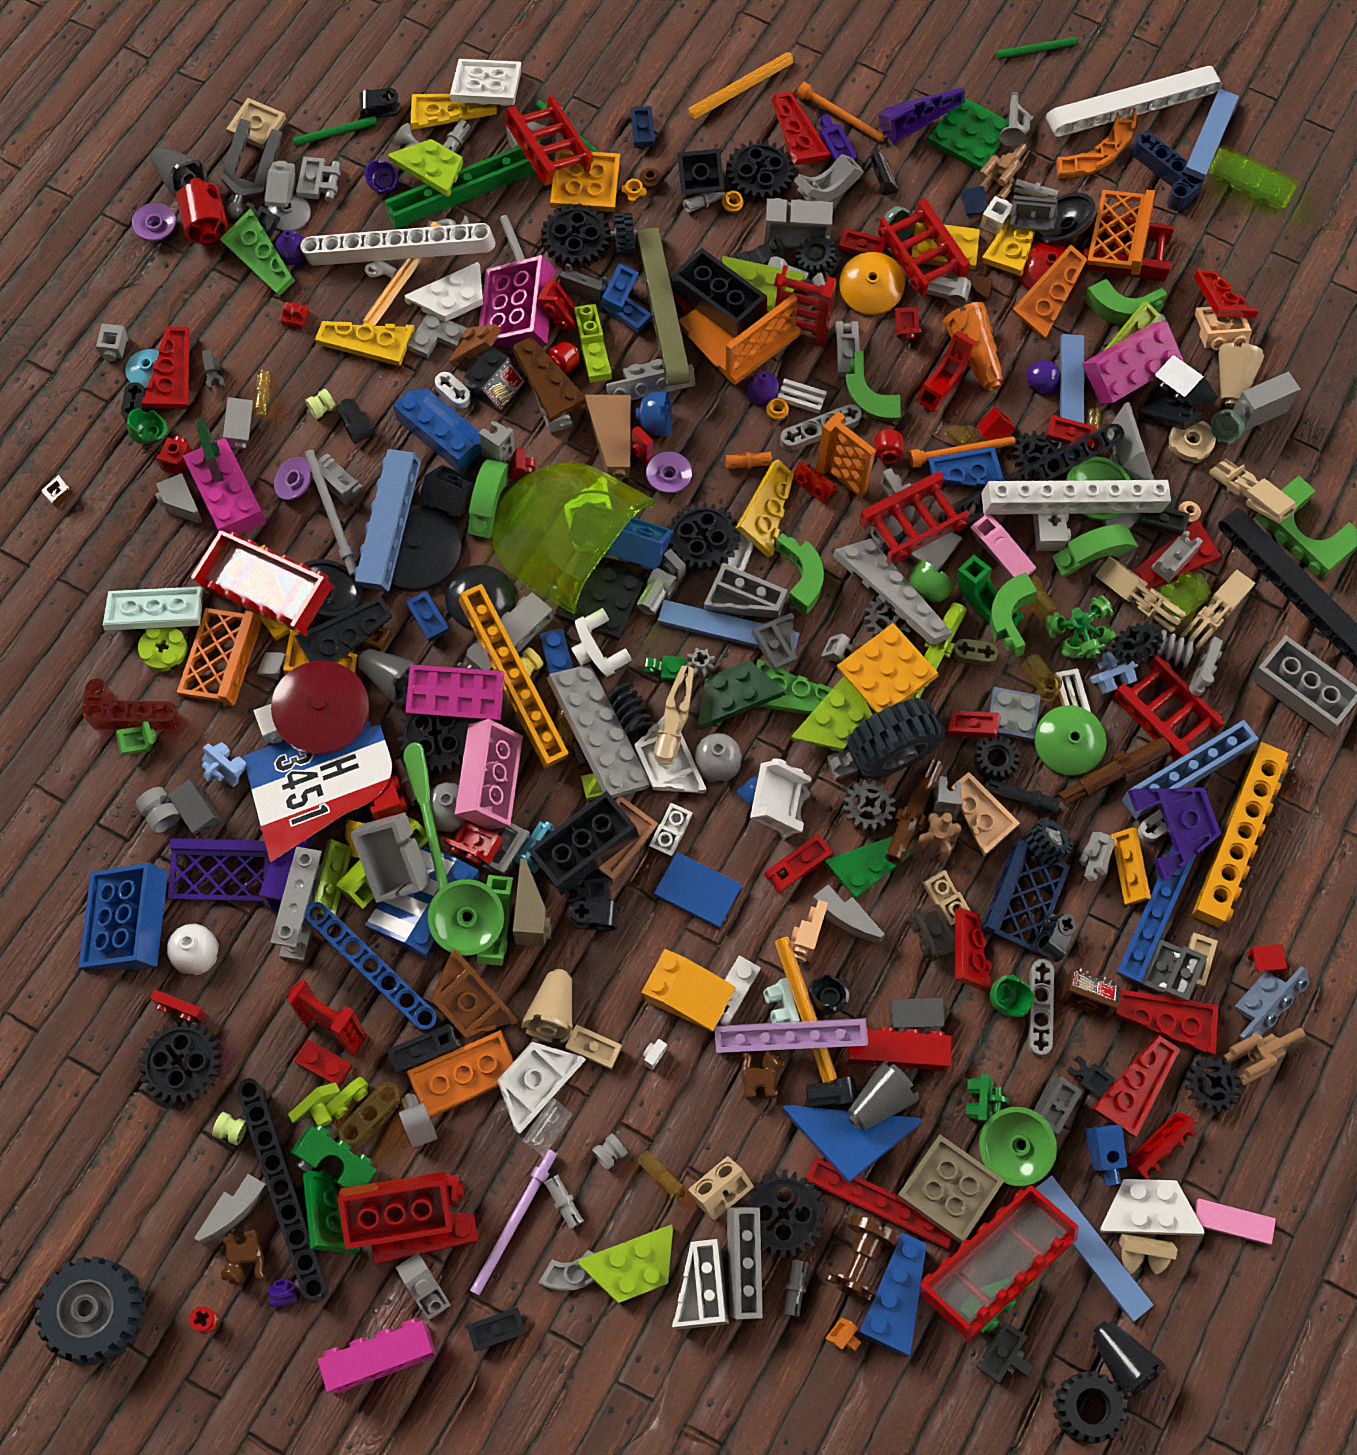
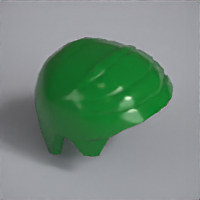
M138 408L129 413L127 430L134 442L138 444H155L166 435L168 431L167 422L155 411L151 410L145 413Z
M1005 975L993 983L990 991V1001L995 1010L1000 1014L1020 1017L1027 1014L1034 1002V992L1019 977Z

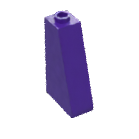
M314 834L296 846L310 849ZM296 846L270 863L259 893L267 909L275 911L280 909Z

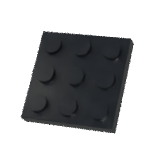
M581 555L554 613L555 617L575 624L577 619L581 617L586 618L603 608L609 621L591 631L620 641L646 583V578Z

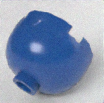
M667 391L650 393L643 398L640 408H636L637 422H641L642 428L652 436H670L672 420H670V413H672L669 393Z

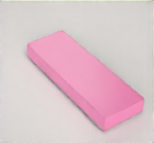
M1202 1199L1196 1200L1194 1213L1204 1229L1265 1245H1272L1275 1218Z

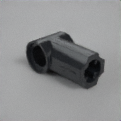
M346 398L340 401L336 407L346 425L347 433L353 444L375 435L370 421L367 417L363 416L354 398Z
M843 1077L834 1079L833 1082L806 1084L808 1107L830 1105L851 1107L858 1097L855 1078Z

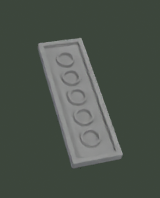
M591 665L549 674L547 681L603 793L607 790L613 798L648 789L651 783Z

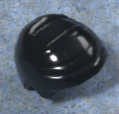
M823 975L816 980L813 979L807 990L814 1011L820 1015L836 1014L844 1009L849 1000V990L841 979L830 975Z

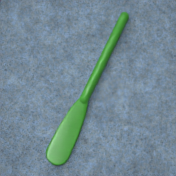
M414 742L406 747L404 762L415 798L421 807L440 890L448 882L430 807V787L424 749L420 743Z

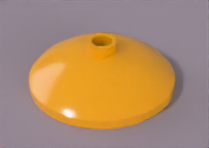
M866 252L852 258L844 266L839 279L840 294L844 302L852 310L870 316L880 315L893 309L901 300L905 288V278L899 264L891 257L878 252ZM874 275L876 279L870 280L869 276Z

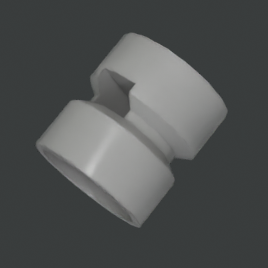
M155 787L146 791L136 800L135 804L141 814L146 817V822L154 833H161L170 829L181 818L174 804L170 803L171 799L163 787Z

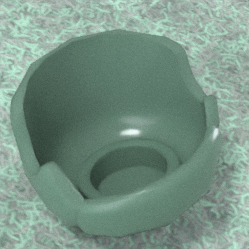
M897 206L890 209L884 217L891 226L912 215L906 208ZM915 224L895 233L901 242L910 237L914 231Z
M1220 410L1212 418L1210 423L1211 432L1218 442H1225L1231 445L1242 437L1245 430V420L1241 414L1234 410Z

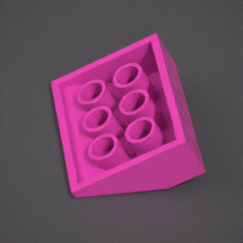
M542 255L486 269L479 326L496 324L501 329L492 347L513 348V345L530 336L540 346L547 345L550 316L544 311L537 298L547 280L554 279L555 269Z

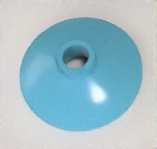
M146 349L130 357L125 368V373L130 383H140L147 389L159 351Z

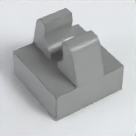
M844 634L830 637L821 657L826 661L841 663L846 659L843 653L852 652V646L848 643L850 638Z
M850 749L827 756L826 760L835 781L858 773V768Z

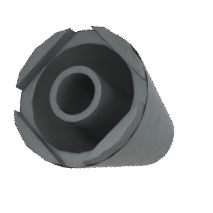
M158 146L152 151L150 161L173 196L176 197V193L182 187L189 184L191 179L199 178L202 182H206V168L199 160L165 146Z
M373 649L362 652L358 658L359 669L393 704L406 705L410 665L420 664Z
M887 1060L879 1065L848 1110V1121L857 1130L860 1128L867 1130L919 1100L918 1092L913 1094L910 1089L913 1084L896 1065L887 1066Z

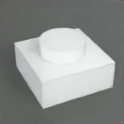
M660 1039L657 1040L655 1045L650 1043L643 1053V1056L646 1057L644 1065L653 1070L666 1052L667 1044Z

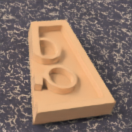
M968 772L959 780L961 784V799L963 800L960 810L985 857L1013 832L1020 823ZM955 784L951 787V791L956 790Z

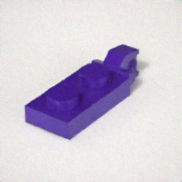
M828 114L821 116L819 123L821 127L819 129L820 137L830 151L833 161L835 162L843 154L851 157L857 163V155L841 125L833 124Z

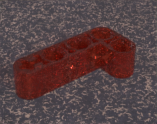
M98 678L90 680L85 686L82 713L89 725L94 729L121 730L141 727L143 722H149L150 729L174 730L181 724V715L172 702L112 701V693L102 679ZM103 690L100 695L94 696L97 691ZM101 712L98 717L92 718L94 713ZM125 712L123 717L116 718L119 713ZM143 713H149L147 717L140 718Z

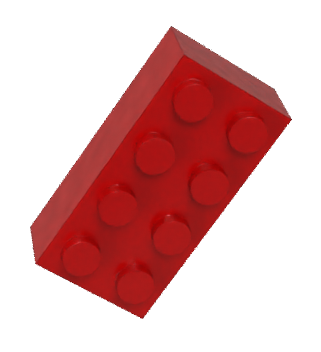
M446 1172L341 1188L337 1197L345 1249L449 1233L453 1229Z

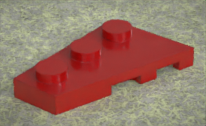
M1196 270L1194 279L1216 316L1221 318L1256 319L1259 311L1255 307L1249 308L1245 304L1246 299L1242 295L1234 294L1231 291L1232 286L1216 271Z
M960 908L955 910V980L990 994L993 983H991L988 971L992 970L990 961L985 959L983 947H985L986 942L980 916Z

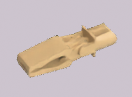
M1224 459L1223 462L1217 464L1209 472L1211 477L1227 487V493L1233 492L1236 495L1245 496L1248 498L1246 500L1248 507L1277 523L1283 521L1297 509L1295 501L1265 478L1257 481L1253 474L1245 470L1244 464L1238 467L1229 460Z
M1108 557L1095 575L1127 601L1139 604L1138 608L1148 615V617L1156 620L1170 632H1173L1175 627L1161 618L1160 615L1176 625L1181 620L1168 611L1166 607L1181 617L1186 615L1185 612L1153 588L1151 590L1146 588L1147 582L1112 557Z
M1236 570L1211 598L1207 605L1209 607L1204 606L1180 637L1185 638L1195 627L1196 631L1187 642L1191 640L1194 643L1201 633L1204 634L1195 646L1199 650L1223 623L1224 619L1222 617L1227 619L1253 588L1255 582Z
M681 666L666 701L664 731H657L654 756L656 762L661 766L671 765L677 756L679 746H681L680 733L688 719L694 669L690 666ZM685 680L686 696L684 701L680 704L679 708L677 709L675 705V700L678 694L683 689V682Z

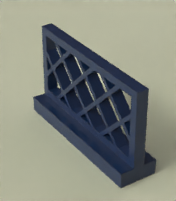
M1020 839L1011 847L984 917L982 929L984 934H993L1033 954H1037L1038 951L1035 950L1034 945L1025 942L1022 932L1032 929L1035 938L1038 936L1043 921L1035 924L1030 911L1040 907L1044 918L1048 914H1053L1070 866L1061 861L1056 865L1044 864L1040 860L1041 856H1036L1034 854L1035 851L1029 848V844ZM1028 854L1036 857L1040 867L1029 870L1026 863ZM1054 866L1061 869L1059 878L1051 880L1046 868ZM1041 870L1047 883L1036 886L1031 873ZM1026 875L1031 889L1021 892L1018 879ZM1048 886L1052 897L1051 900L1043 902L1038 889ZM1033 891L1038 905L1028 908L1023 895ZM1018 897L1023 910L1013 914L1009 903L1011 899ZM1025 913L1030 926L1020 930L1015 916ZM1004 920H1011L1015 932L1007 934L1000 930Z

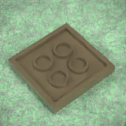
M939 1134L896 1198L962 1244L1005 1180Z

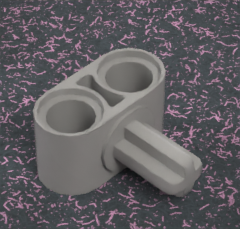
M406 1094L402 1099L404 1110L400 1111L399 1115L414 1149L438 1138L424 1103L419 1104L415 1094Z

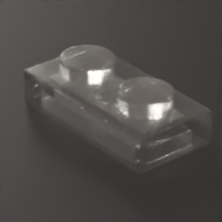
M551 1098L522 1142L538 1155L544 1157L573 1114L557 1100Z

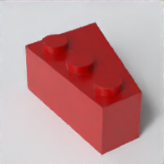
M390 775L389 781L382 792L369 802L375 821L398 815L408 810L404 797L399 798L396 791L401 789L397 775Z

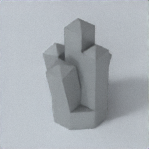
M1093 832L1090 836L1089 842L1079 859L1082 866H1087L1084 876L1088 881H1095L1098 875L1107 874L1109 859L1115 844V840L1110 835L1102 832Z

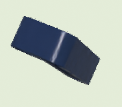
M1145 131L1137 135L1132 155L1172 187L1167 198L1168 207L1175 211L1182 210L1197 197L1204 180L1184 173L1188 161L1152 133Z

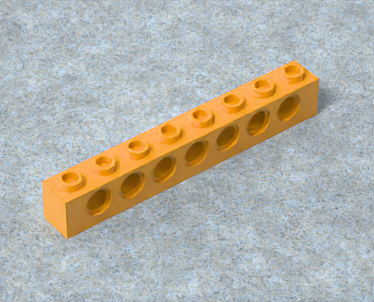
M477 585L460 593L459 603L493 670L505 672L504 691L543 768L546 769L565 760L569 753L483 585Z
M1263 742L1254 750L1193 909L1192 917L1217 928L1224 922L1228 923L1234 912V909L1231 908L1233 900L1237 901L1242 890L1239 887L1240 881L1246 878L1250 866H1247L1249 858L1252 859L1258 848V845H1255L1256 838L1262 836L1266 826L1263 824L1264 817H1268L1273 808V803H1270L1272 796L1277 795L1281 787V783L1278 782L1280 775L1283 776L1288 768L1289 763L1286 762L1287 752ZM1262 769L1268 771L1270 776L1264 775ZM1254 790L1260 791L1263 797L1257 796ZM1246 810L1253 812L1255 818L1248 816ZM1238 831L1244 832L1247 836V839L1242 838L1238 834ZM1230 852L1236 853L1239 856V860L1232 858ZM1222 873L1228 874L1231 877V881L1225 880ZM1214 894L1220 895L1223 902H1218L1214 898Z

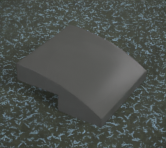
M1159 939L1140 986L1188 1002L1208 956L1185 946L1182 949Z

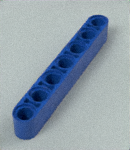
M312 902L307 906L305 917L313 929L418 1030L428 1032L434 1029L437 1023L436 1013L415 991L324 904ZM314 910H322L324 912L322 919L315 921L310 918ZM332 927H340L342 933L339 937L331 938L328 935ZM350 944L360 946V951L356 955L352 956L346 953V949ZM368 961H375L378 964L375 972L368 973L364 970V966ZM385 979H394L396 986L392 990L383 989L382 983ZM407 995L413 997L414 1004L411 1007L404 1008L400 1005L402 997ZM422 1013H429L433 1017L429 1025L424 1026L418 1022V1017Z

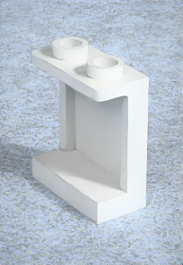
M772 759L770 762L761 763L750 818L785 835L802 832L804 823L795 819L801 786L802 784L810 783L812 777L804 774V771L799 768L790 767L781 759Z

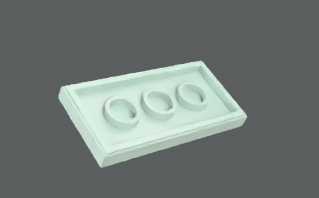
M203 587L108 591L103 620L104 631L200 626L204 596Z

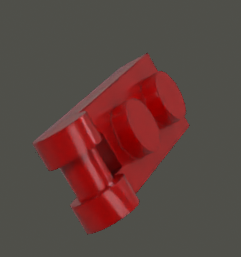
M817 834L770 867L763 875L768 881L771 880L775 885L774 889L780 894L824 862V860L831 857L833 852ZM782 870H784L785 873L788 875L784 879H782L778 874Z

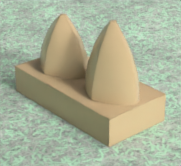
M1124 1233L1120 1234L1119 1244L1122 1247V1261L1124 1268L1130 1275L1139 1268L1145 1254L1148 1255L1149 1265L1155 1274L1165 1270L1171 1259L1176 1260L1178 1249L1173 1242Z

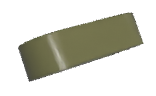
M971 639L958 640L953 649V656L957 661L981 666L993 665L999 654L997 647L993 643ZM961 647H966V655L962 654ZM985 650L989 651V658H985Z

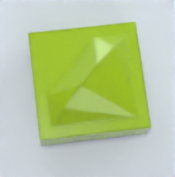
M594 773L581 776L586 801L594 800L603 793Z

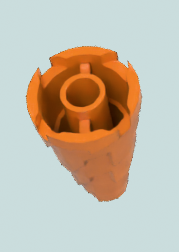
M970 303L964 305L966 310L960 312L958 308L944 318L943 324L951 339L957 331H960L977 342L968 366L971 367L984 389L994 391L1001 387L1003 378L996 353L997 348L991 333L992 327L984 303Z

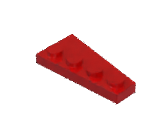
M452 1213L453 1229L449 1233L371 1245L374 1264L379 1265L409 1258L418 1252L422 1255L478 1242L474 1214Z

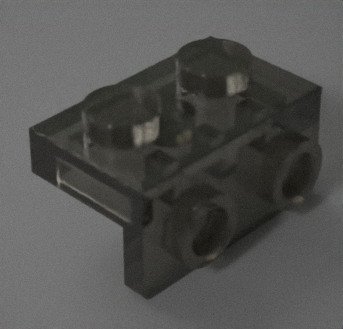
M938 904L922 911L917 909L912 912L909 920L910 927L914 934H918L921 940L919 942L920 949L924 956L928 955L930 962L955 952V939Z

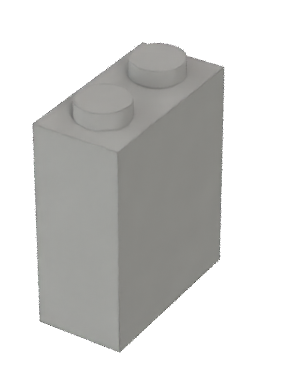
M1288 371L1243 391L1233 410L1242 415L1245 420L1244 431L1288 412L1301 389Z

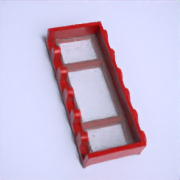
M220 530L191 578L204 589L307 637L308 626L331 589L335 588L328 581L329 577L318 570L316 573L311 572L312 569L299 562L296 565L292 559L285 555L278 557L276 556L277 553L267 547L261 549L257 543L250 539H247L245 542L241 536L232 531L228 534Z
M1030 1185L1025 1191L1020 1190L1014 1196L1013 1202L1007 1207H1001L990 1223L982 1224L971 1240L966 1239L959 1246L957 1253L952 1257H946L934 1274L929 1273L921 1281V1298H924L957 1329L968 1343L1077 1241L1079 1226L1036 1188Z

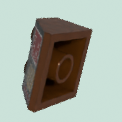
M1080 968L1072 969L1067 976L1059 1002L1107 1020L1119 1006L1121 986L1116 985L1109 978L1101 977L1099 979L1091 976V973L1087 970Z

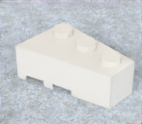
M718 1239L691 1242L672 1328L678 1330L729 1324L721 1242Z

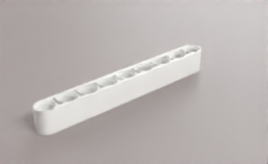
M1206 66L1054 108L1047 113L1046 120L1054 135L1060 137L1114 122L1117 117V111L1121 116V120L1132 117L1133 108H1136L1137 115L1208 96L1217 92L1222 87V83L1214 68Z
M475 223L310 236L301 242L300 247L311 265H330L486 253L493 250L496 243L487 224Z

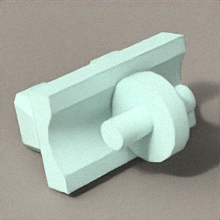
M787 978L780 979L775 985L764 990L763 994L766 1002H778L779 1009L773 1010L770 1013L772 1023L800 1021L799 1012Z

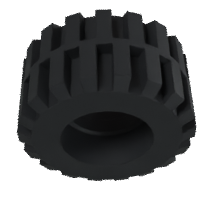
M1095 1371L1081 1372L1069 1377V1379L1064 1380L1060 1384L1061 1388L1057 1389L1055 1393L1057 1399L1053 1401V1407H1056L1054 1416L1055 1419H1059L1060 1424L1058 1426L1061 1430L1064 1429L1067 1432L1066 1435L1068 1437L1075 1438L1080 1443L1094 1444L1116 1436L1115 1433L1122 1429L1123 1425L1121 1423L1126 1420L1127 1414H1124L1127 1402L1122 1401V1397L1125 1396L1123 1391H1118L1116 1388L1118 1384L1115 1381H1110L1108 1379L1109 1376L1105 1374L1100 1375ZM1084 1391L1095 1393L1103 1404L1102 1418L1096 1424H1088L1078 1415L1076 1401L1080 1393Z

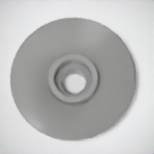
M295 194L292 195L287 207L268 206L267 209L281 218L276 226V229L280 231H296L302 228L309 221L311 215L308 202L304 198L297 197Z

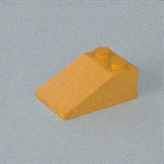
M664 949L641 993L648 1003L713 1032L736 987L691 960Z

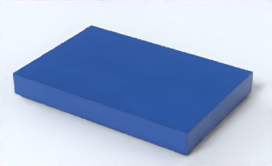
M676 852L654 892V896L720 929L742 888V884Z

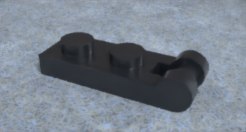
M453 1023L444 1025L387 1049L396 1074L408 1071L463 1047L461 1039H457L455 1034L457 1031ZM446 1037L448 1043L441 1046L439 1038Z

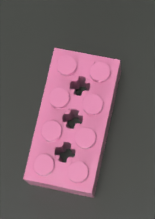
M491 719L468 725L455 815L489 831L510 826L523 739L522 735Z

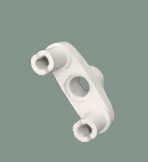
M601 608L586 618L581 617L575 621L582 642L571 649L581 666L593 660L600 671L606 677H609L615 673L614 670L632 661V658L626 648L609 658L603 657L590 634L592 633L591 630L609 621L604 609Z

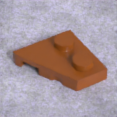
M496 324L467 328L463 332V338L449 359V362L453 366H458L462 357L467 356L471 359L478 353L491 348L501 329Z

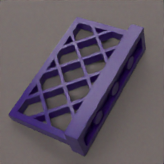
M170 838V849L172 850L168 899L263 902L260 896H252L247 888L257 879L263 885L264 880L260 876L264 874L265 879L271 863L265 841ZM178 855L188 856L193 861L183 872L177 866ZM193 856H200V857H199L197 860H195ZM206 856H212L218 864L207 873L199 863ZM231 857H237L243 864L231 873L224 863ZM242 857H250V858H248L246 861H244ZM256 857L265 858L264 868L257 874L248 865ZM197 865L205 875L193 884L186 874ZM222 866L230 876L218 885L211 875ZM247 867L254 877L243 886L235 876ZM178 871L180 875L176 878V873ZM184 878L191 885V888L184 894H175L176 883ZM208 878L216 888L209 895H204L197 887ZM233 879L241 889L234 895H227L222 888ZM218 891H220L223 895H215V894H216ZM245 892L248 896H243L240 894Z

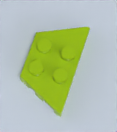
M432 139L388 154L389 162L447 197L451 195V186L453 183H456L458 172L461 171L464 164L460 155Z
M722 256L723 264L767 295V312L773 310L777 294V287L774 286L776 274H781L783 268ZM792 270L787 272V278L802 281L806 275L805 273ZM788 287L785 288V291L794 292L795 290Z
M843 676L796 730L791 740L794 742L813 743V746L828 747L831 750L843 752L848 746L850 733H853V730L861 722L869 719L873 714L867 702Z
M671 1224L579 1259L576 1262L617 1304L668 1284L673 1226Z

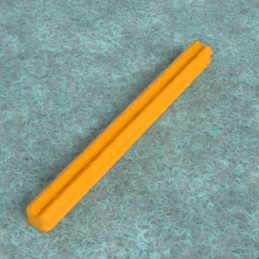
M790 52L784 53L691 106L688 109L689 115L692 119L702 116L791 65L794 59Z
M432 222L429 227H437L441 225L437 222ZM423 257L409 258L404 261L363 319V323H372L373 326L377 324Z
M788 937L777 939L775 945L802 1022L818 1021L791 942ZM827 1047L811 1048L823 1083L833 1082L834 1079H837V1075Z

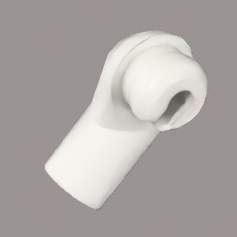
M375 261L365 266V272L370 277L386 275L393 278L398 269L384 261Z

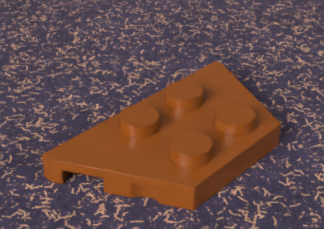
M454 948L433 993L432 1001L464 1037L475 1035L480 1031L494 1030L502 1025L516 1024L519 1021L518 1017Z

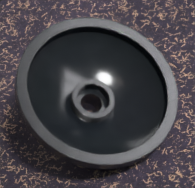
M1069 193L1055 198L1058 200V216L1054 231H1036L1035 235L1037 238L1045 243L1060 244L1071 241L1083 234L1092 224L1097 212L1096 204L1089 195Z
M315 559L303 563L312 569L311 572L316 573L318 570L329 577L328 581L335 587L329 592L316 616L335 618L358 606L362 589L355 581V575H349L346 566L327 559ZM292 577L291 587L296 581V578ZM307 583L304 584L295 599L300 606L303 605L313 586Z
M489 565L469 566L460 570L449 581L445 591V603L450 616L458 624L473 629L459 603L460 593L480 584L483 585L500 619L505 613L512 611L515 603L513 584L504 572Z

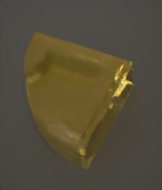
M955 425L948 428L945 435L959 446L966 445L977 434L978 429L970 425Z

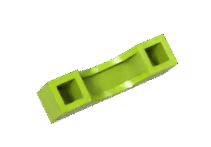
M407 816L413 831L410 839L415 838L420 849L428 841L426 831L416 820ZM360 860L335 885L350 902L362 909L374 898Z

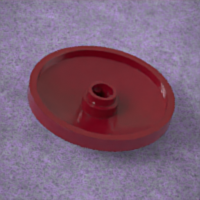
M312 661L294 668L282 678L272 697L271 715L279 735L292 748L306 754L327 755L343 750L360 736L369 716V699L362 681L349 668L331 661Z

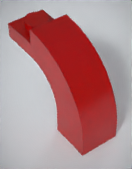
M957 331L939 366L931 377L923 383L915 402L935 412L944 403L960 380L972 358L971 354L977 342Z

